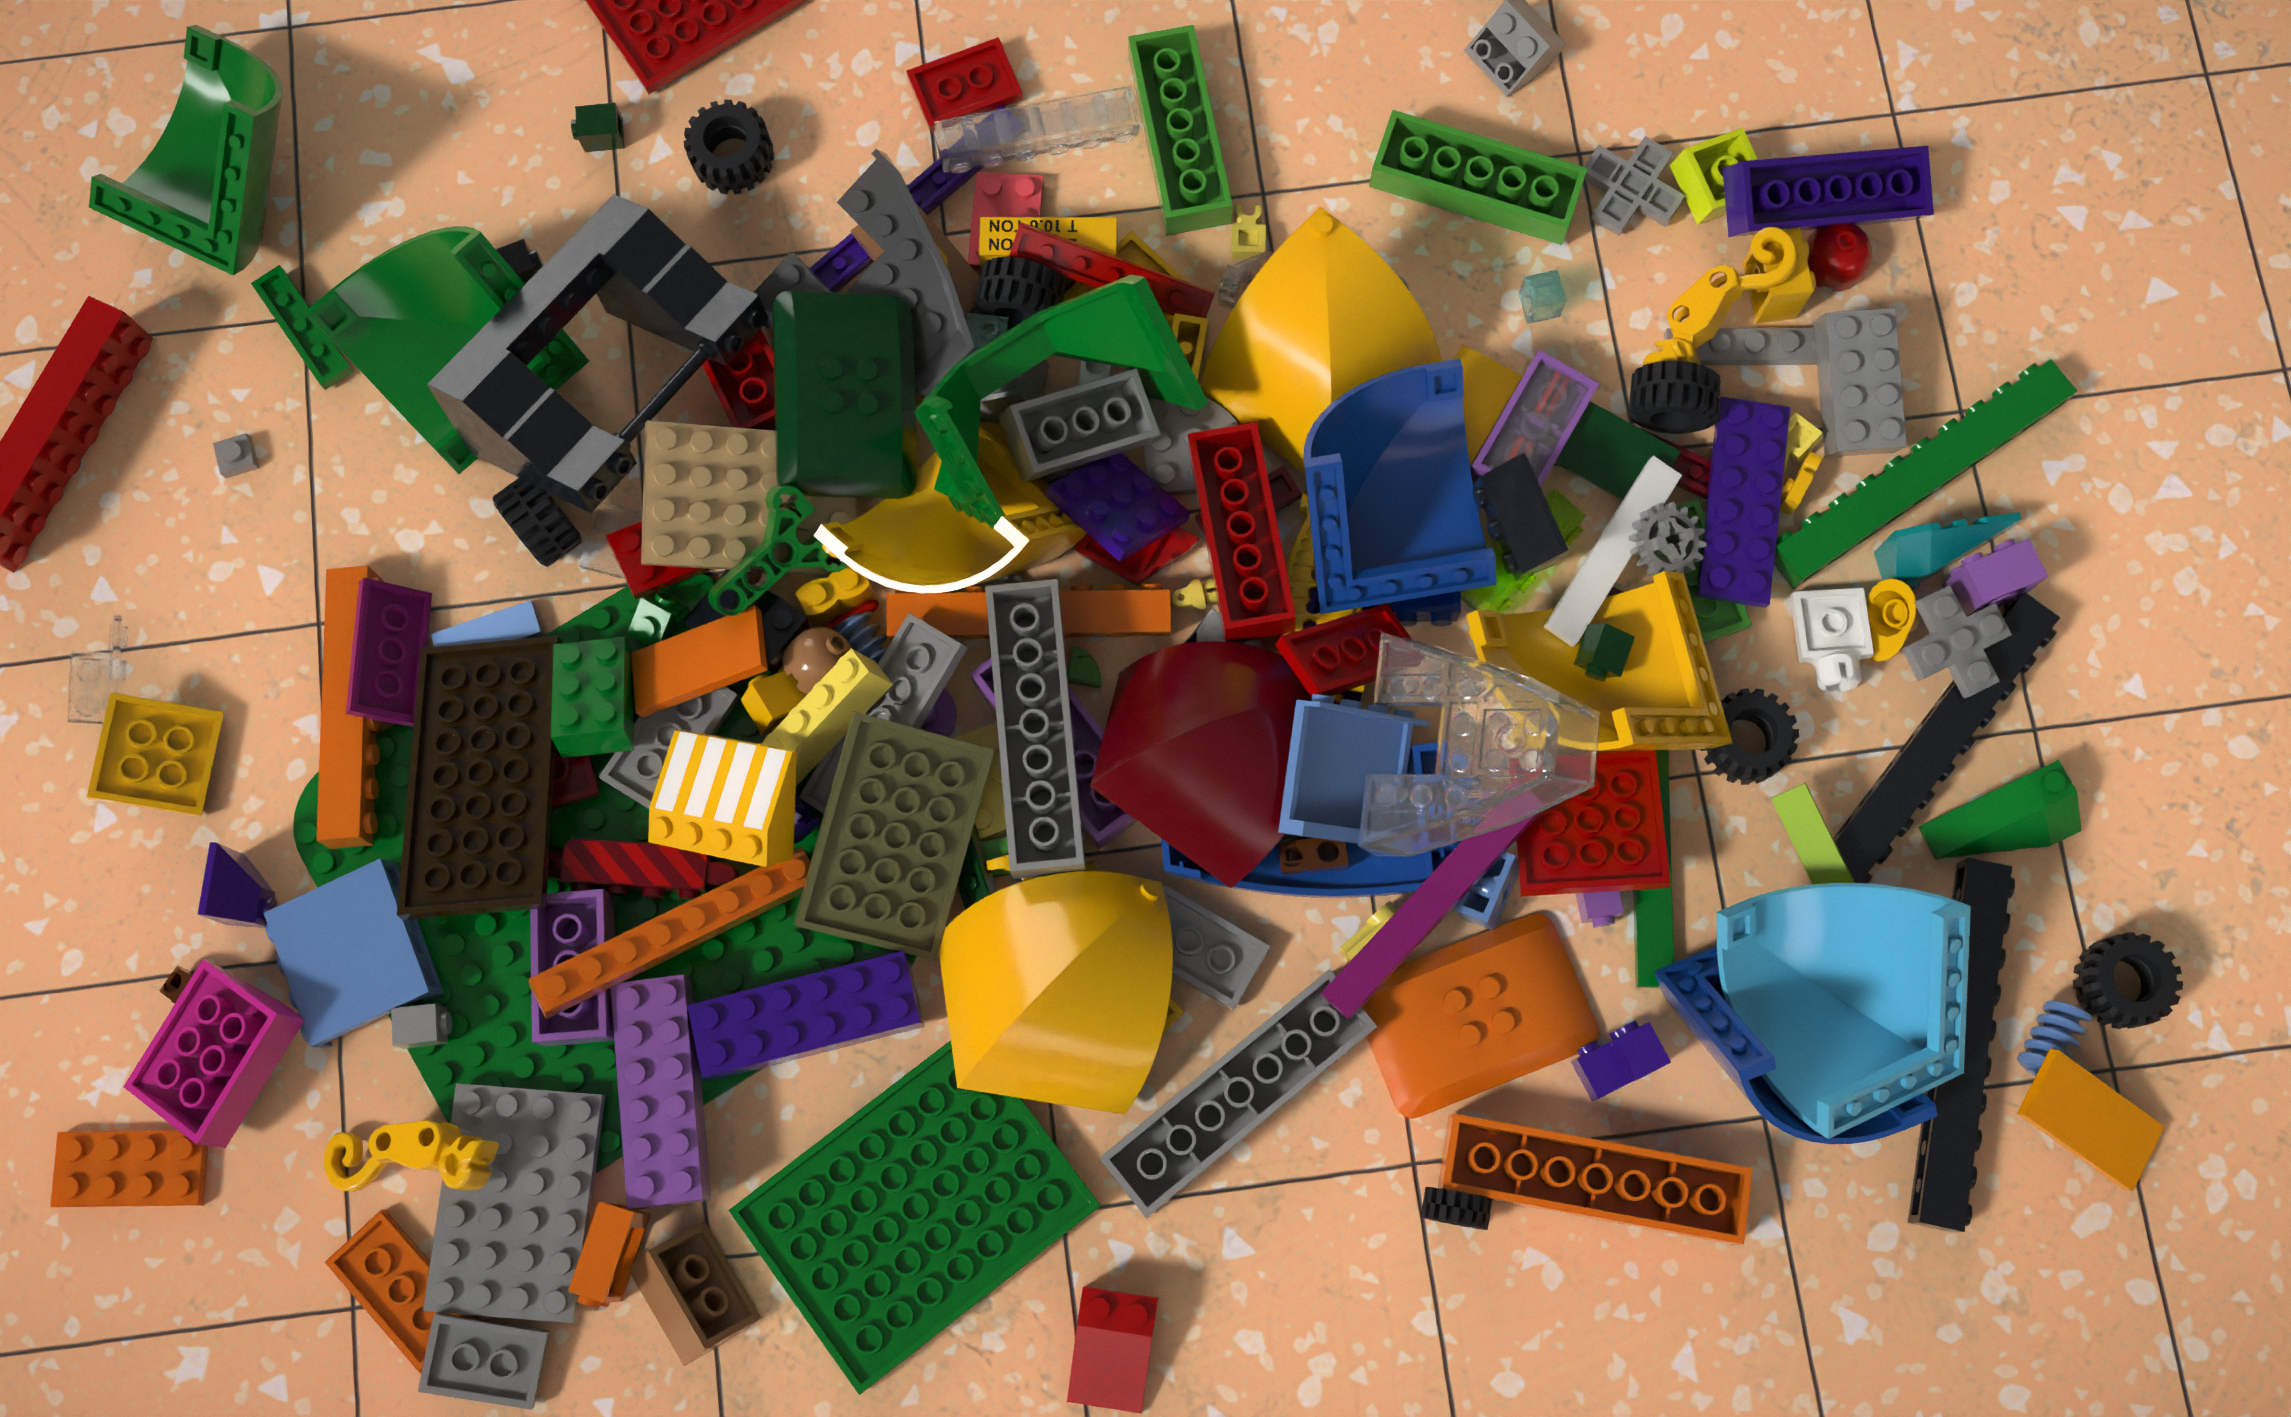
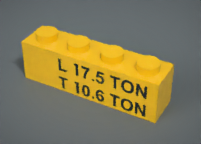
M980 217L979 257L981 268L987 260H992V258L1009 257L1020 222L1117 256V217Z

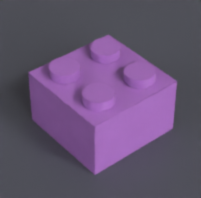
M2029 538L2019 543H2015L2014 539L2005 541L1994 547V552L1983 556L1982 552L1973 554L1962 560V565L1950 571L1951 577L1941 586L1942 588L1951 586L1966 617L1991 604L1996 603L1997 607L2014 601L2022 593L2030 592L2049 577Z

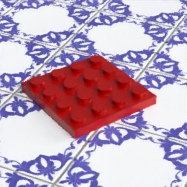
M1656 750L1510 759L1512 786L1519 782L1543 801L1546 807L1516 840L1521 897L1670 888Z

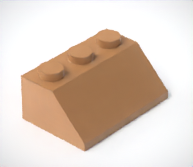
M705 1222L648 1250L627 1268L683 1366L716 1349L761 1319L757 1309Z

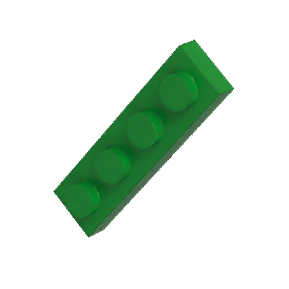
M280 265L251 283L316 380L325 390L354 372L336 344L305 312L310 306Z

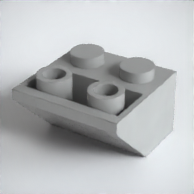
M1505 0L1464 51L1507 97H1510L1546 70L1567 44L1525 0Z

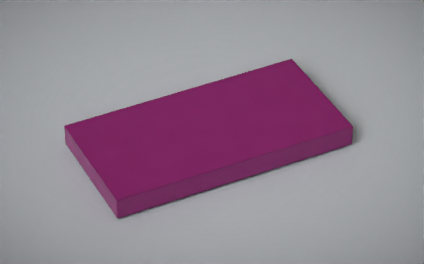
M362 578L359 581L346 714L414 727L420 648H427L432 593L368 578Z

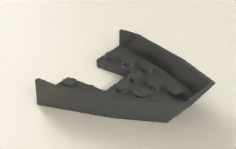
M875 149L871 154L876 160L837 203L884 252L846 293L895 296L907 302L912 313L915 392L928 396L950 369L964 359L975 346L951 274L901 173L886 153ZM790 252L753 292L759 295L769 317L763 326L773 330V304L780 293L789 290L833 293L795 253Z

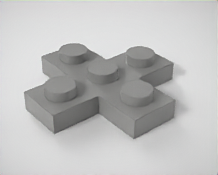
M1646 136L1628 161L1598 145L1584 166L1588 168L1584 179L1607 193L1593 212L1591 220L1620 236L1636 211L1666 227L1686 196L1658 179L1674 152Z
M1950 585L1914 602L1930 635L1902 648V651L1918 681L1948 667L1963 698L1970 697L2000 682L1983 650L2012 635L1996 603L1966 617Z

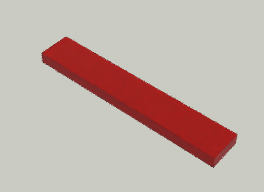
M1022 222L1019 224L1009 257L1038 262L1056 271L1061 276L1095 288L1129 275L1145 277L1162 312L1173 316L1176 313L1206 318L1215 292Z

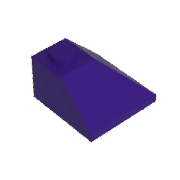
M210 842L197 915L230 926L265 928L267 922L264 912L277 907V902L274 898L275 892L246 855L219 843Z

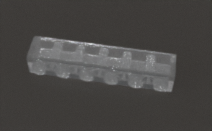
M1132 86L935 121L934 135L943 172L963 173L974 166L996 167L1006 160L1028 161L1035 158L1038 154L1050 153L1051 155H1060L1066 153L1070 148L1082 146L1083 149H1092L1100 146L1103 142L1113 140L1116 143H1125L1138 136L1141 123Z

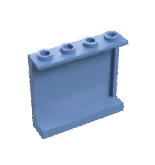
M1312 694L1311 701L1296 700L1278 833L1412 851L1414 836L1399 834L1413 725L1429 727V721L1415 719L1416 712L1394 709L1393 714H1388L1389 707L1367 704V710L1361 709L1362 702L1340 699V703L1337 705L1334 704V697Z
M380 858L264 912L267 922L265 927L267 936L275 944L279 956L277 958L278 968L288 981L290 1002L298 1010L299 1015L305 1019L300 1029L303 1038L310 1044V1047L329 1048L333 1046L331 1040L390 1014L391 1008L405 1007L420 999L433 1000L444 994L418 920H402L397 916L400 871L396 862Z

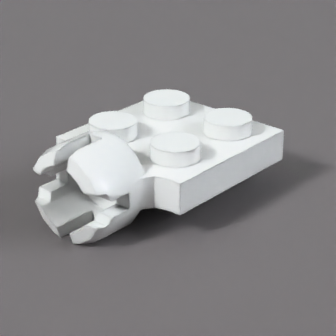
M1864 588L1792 592L1790 602L1799 663L1807 662L1813 664L1816 668L1818 687L1822 691L1834 692L1833 685L1838 684L1839 692L1856 688L1862 680L1860 660L1870 659L1874 654Z

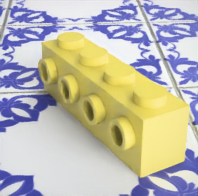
M850 649L837 661L836 665L822 680L813 686L805 698L796 707L791 709L788 716L765 737L761 744L797 751V786L846 735L853 711L866 714L893 683L874 660Z

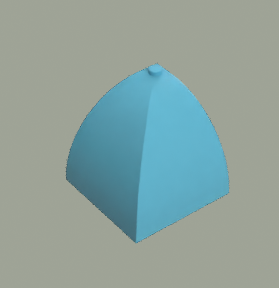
M1827 883L1797 886L1768 892L1717 912V960L1725 1001L1774 1056L1776 1069L1761 1075L1779 1099L1813 1130L1830 1139L1964 1073L1971 906L1937 894L1898 886L1867 883Z

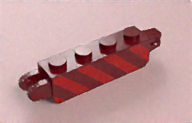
M571 839L564 845L563 851L549 853L548 878L559 880L570 887V892L593 890L595 888L606 889L613 896H628L629 891H642V896L648 898H664L665 893H677L679 899L693 900L711 891L712 888L722 886L741 876L734 866L715 862L711 855L654 843Z

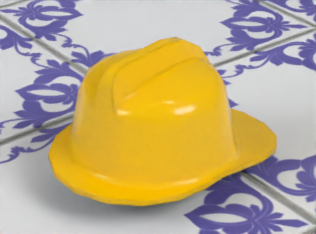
M1890 578L1880 581L1872 588L1867 598L1866 606L1874 651L1873 656L1867 659L1869 661L1882 662L1898 654L1905 644L1908 635L1917 628L1921 620V615L1914 604L1918 600L1910 586L1901 580Z

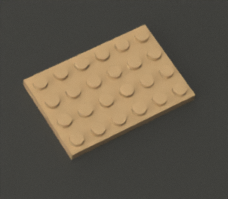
M647 420L645 422L641 565L731 570L757 548L764 540L769 514L765 498L770 488L778 485L776 479L775 431ZM781 494L782 503L779 507L790 509L787 500L791 496ZM805 496L816 510L797 526L796 538L800 543H803L810 539L822 524L839 522L843 525L856 519V498ZM785 542L777 544L774 549V557L777 561L784 560L788 555L789 550ZM828 554L826 560L833 562L835 558ZM753 566L749 569V571L762 572L759 566ZM819 567L794 568L790 569L787 573L829 576L832 572Z

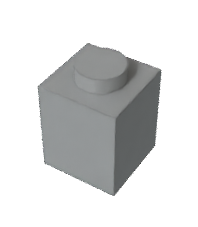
M435 1003L391 1008L393 1046L408 1049L448 1044V1034H451L453 1024L451 1014L447 1012V1007Z

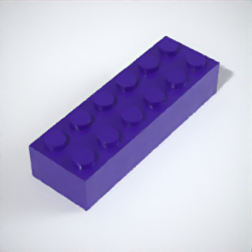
M1928 146L1751 160L1722 168L1728 237L1755 235L1759 230L1766 227H1777L1782 230L1800 227L1802 231L1847 224L1867 225L1911 221L1934 215Z
M905 951L687 1005L701 1076L709 1081L925 1027L910 959Z

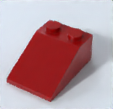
M1083 1286L1067 1402L1142 1413L1158 1303L1157 1297Z

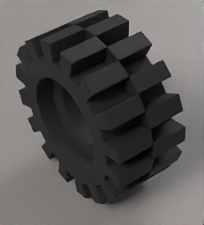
M1425 1187L1421 1218L1468 1228L1488 1230L1492 1199L1453 1190Z

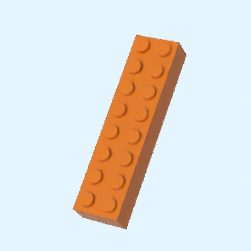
M1453 1113L1448 1116L1438 1188L1478 1195L1499 1202L1731 1245H1744L1753 1168Z

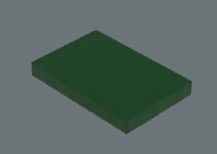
M1589 401L1555 464L1623 501L1649 458L1654 455L1672 467L1681 451Z

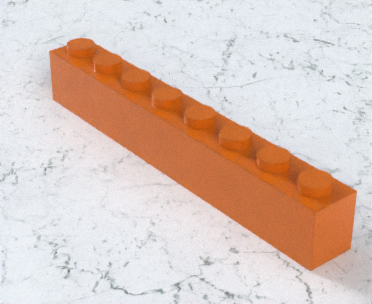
M368 565L326 569L316 840L330 849L372 846L373 834L378 829V820L374 813V799H377L379 795V786L375 778V765L380 760V752L376 744V731L380 729L381 721L346 714L359 581L362 578H368L383 582L382 578Z
M1112 584L1107 585L1106 590L1092 591L1091 585L1071 586V591H1060L1064 638L1170 636V589L1162 590L1161 584L1141 585V590H1127V585ZM966 587L965 592L951 593V591L916 593L895 589V593H886L887 637L889 640H893L908 613L918 617L953 639H990L985 587Z
M803 847L793 851V859L769 867L761 866L529 978V986L545 1018L548 1019L801 895L811 863Z

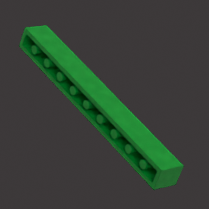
M2051 359L2040 367L2033 363L2018 375L2021 380L2013 385L2009 381L2005 382L1991 393L1994 397L1987 403H1984L1982 399L1977 401L1964 412L1967 416L1958 422L1953 418L1937 430L1940 434L1933 440H1930L1927 436L1910 448L1912 451L1911 455L1905 459L1901 455L1892 459L1883 467L1886 472L1877 478L1874 474L1864 478L1855 486L1858 491L1848 496L1846 492L1839 495L1828 504L1830 510L1820 515L1816 511L1801 522L1803 527L1795 534L1788 530L1776 539L1774 566L1792 589H1795L2065 404L2077 392L2075 387Z

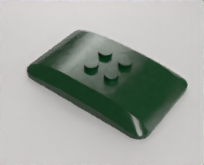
M795 290L780 293L773 304L777 484L795 487L804 496L902 499L908 497L916 488L917 433L916 415L914 414L916 410L915 365L910 306L902 298L895 296Z

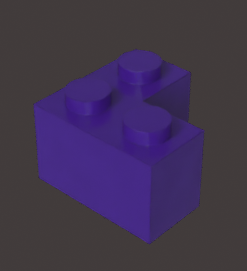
M1635 1020L1610 1033L1611 1042L1600 1047L1597 1041H1594L1577 1050L1580 1057L1571 1061L1591 1101L1600 1099L1671 1063L1650 1022L1639 1027Z

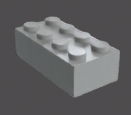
M1872 309L1823 314L1814 321L1825 458L1894 453L1907 447L1896 309Z
M1137 369L1011 405L998 416L1022 483L1147 445L1161 435Z

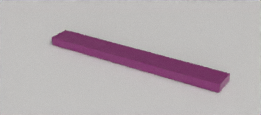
M1516 782L1321 992L1322 997L1350 1021L1546 808L1545 803L1519 782Z

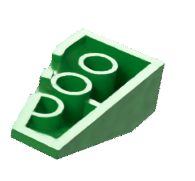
M2059 760L1918 827L1935 859L1999 851L2008 852L2026 848H2045L2082 831L2078 794Z

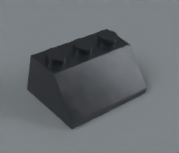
M1525 452L1478 478L1473 485L1475 488L1472 491L1474 501L1480 510L1484 509L1489 520L1487 522L1489 535L1494 542H1499L1503 554H1501L1502 564L1508 574H1513L1516 581L1554 566L1569 551Z

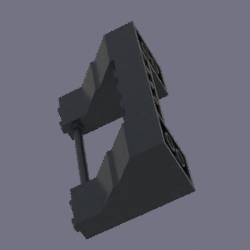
M613 194L427 385L472 455L592 513L637 464L630 451V443L645 428V422L647 420L651 421L707 359L727 365L757 331L763 327L769 317L758 294L724 279L691 246L685 244L649 208ZM595 294H597L606 313L694 351L689 359L619 434H610L591 424L557 391L546 385L527 367Z

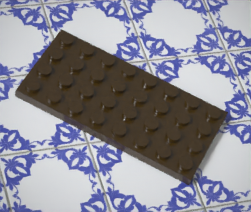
M558 636L420 648L397 916L402 920L546 908L556 746L551 739L553 644H562V640Z

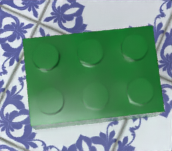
M625 637L553 644L551 739L562 758L634 750L632 652Z

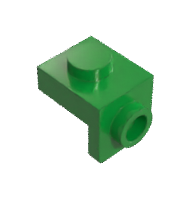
M655 591L643 596L639 601L627 634L648 646L666 640L675 617L683 614L686 606L677 602L674 595L665 591Z

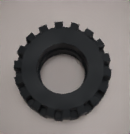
M724 100V104L718 105L717 101L711 102L710 108L705 109L703 106L698 110V117L692 116L690 118L689 124L691 128H685L684 136L686 140L684 141V148L698 179L701 183L705 182L707 188L714 191L718 187L721 194H728L729 190H733L734 195L741 194L742 188L747 187L748 191L755 188L753 183L758 181L761 184L766 179L764 172L770 173L772 169L770 161L774 160L773 144L765 122L761 116H758L757 111L753 107L747 109L744 102L738 101L736 105H733L732 100ZM735 138L746 141L744 146L733 155L718 156L713 154L715 148L725 140Z
M1017 257L992 258V260H987L983 264L974 307L988 320L1012 329L1037 312L1062 303L1066 281L1056 271L1032 260Z
M1670 360L1643 365V367L1637 368L1635 373L1632 374L1629 418L1640 427L1669 434L1692 433L1710 428L1718 419L1720 376L1711 368L1687 361Z
M518 478L493 496L496 509L540 564L549 567L582 543L581 534L548 492Z
M1749 688L1741 689L1737 694L1732 692L1721 700L1733 743L1717 748L1700 749L1708 753L1704 758L1707 765L1712 762L1716 765L1717 768L1713 772L1718 776L1723 772L1728 775L1726 780L1734 783L1737 779H1740L1741 785H1749L1753 781L1756 784L1763 782L1782 769L1792 759L1790 756L1796 752L1798 744L1794 743V741L1799 738V729L1792 728L1797 722L1795 715L1788 716L1786 711L1790 707L1786 702L1779 705L1776 702L1778 699L1777 695L1771 693L1766 697L1764 696V690L1757 688L1752 693H1750ZM1747 720L1753 722L1762 730L1766 740L1764 753L1751 754L1737 746L1731 733L1733 721Z
M2127 932L2090 945V950L2082 952L2079 956L2083 963L2075 965L2073 973L2079 975L2078 979L2073 980V988H2079L2081 995L2076 996L2079 1003L2085 1002L2088 1005L2084 1011L2091 1016L2098 1015L2097 1022L2102 1025L2112 1023V1028L2116 1029L2140 1027L2160 1021L2161 1017L2168 1016L2173 1011L2170 1006L2177 1005L2181 998L2175 993L2176 991L2183 990V981H2177V975L2182 974L2180 966L2174 967L2172 960L2176 958L2171 951L2165 953L2162 950L2165 944L2159 940L2150 943L2151 936L2146 934L2136 936L2135 932ZM2118 961L2125 962L2133 967L2140 978L2141 991L2136 1001L2127 999L2116 988L2113 973Z

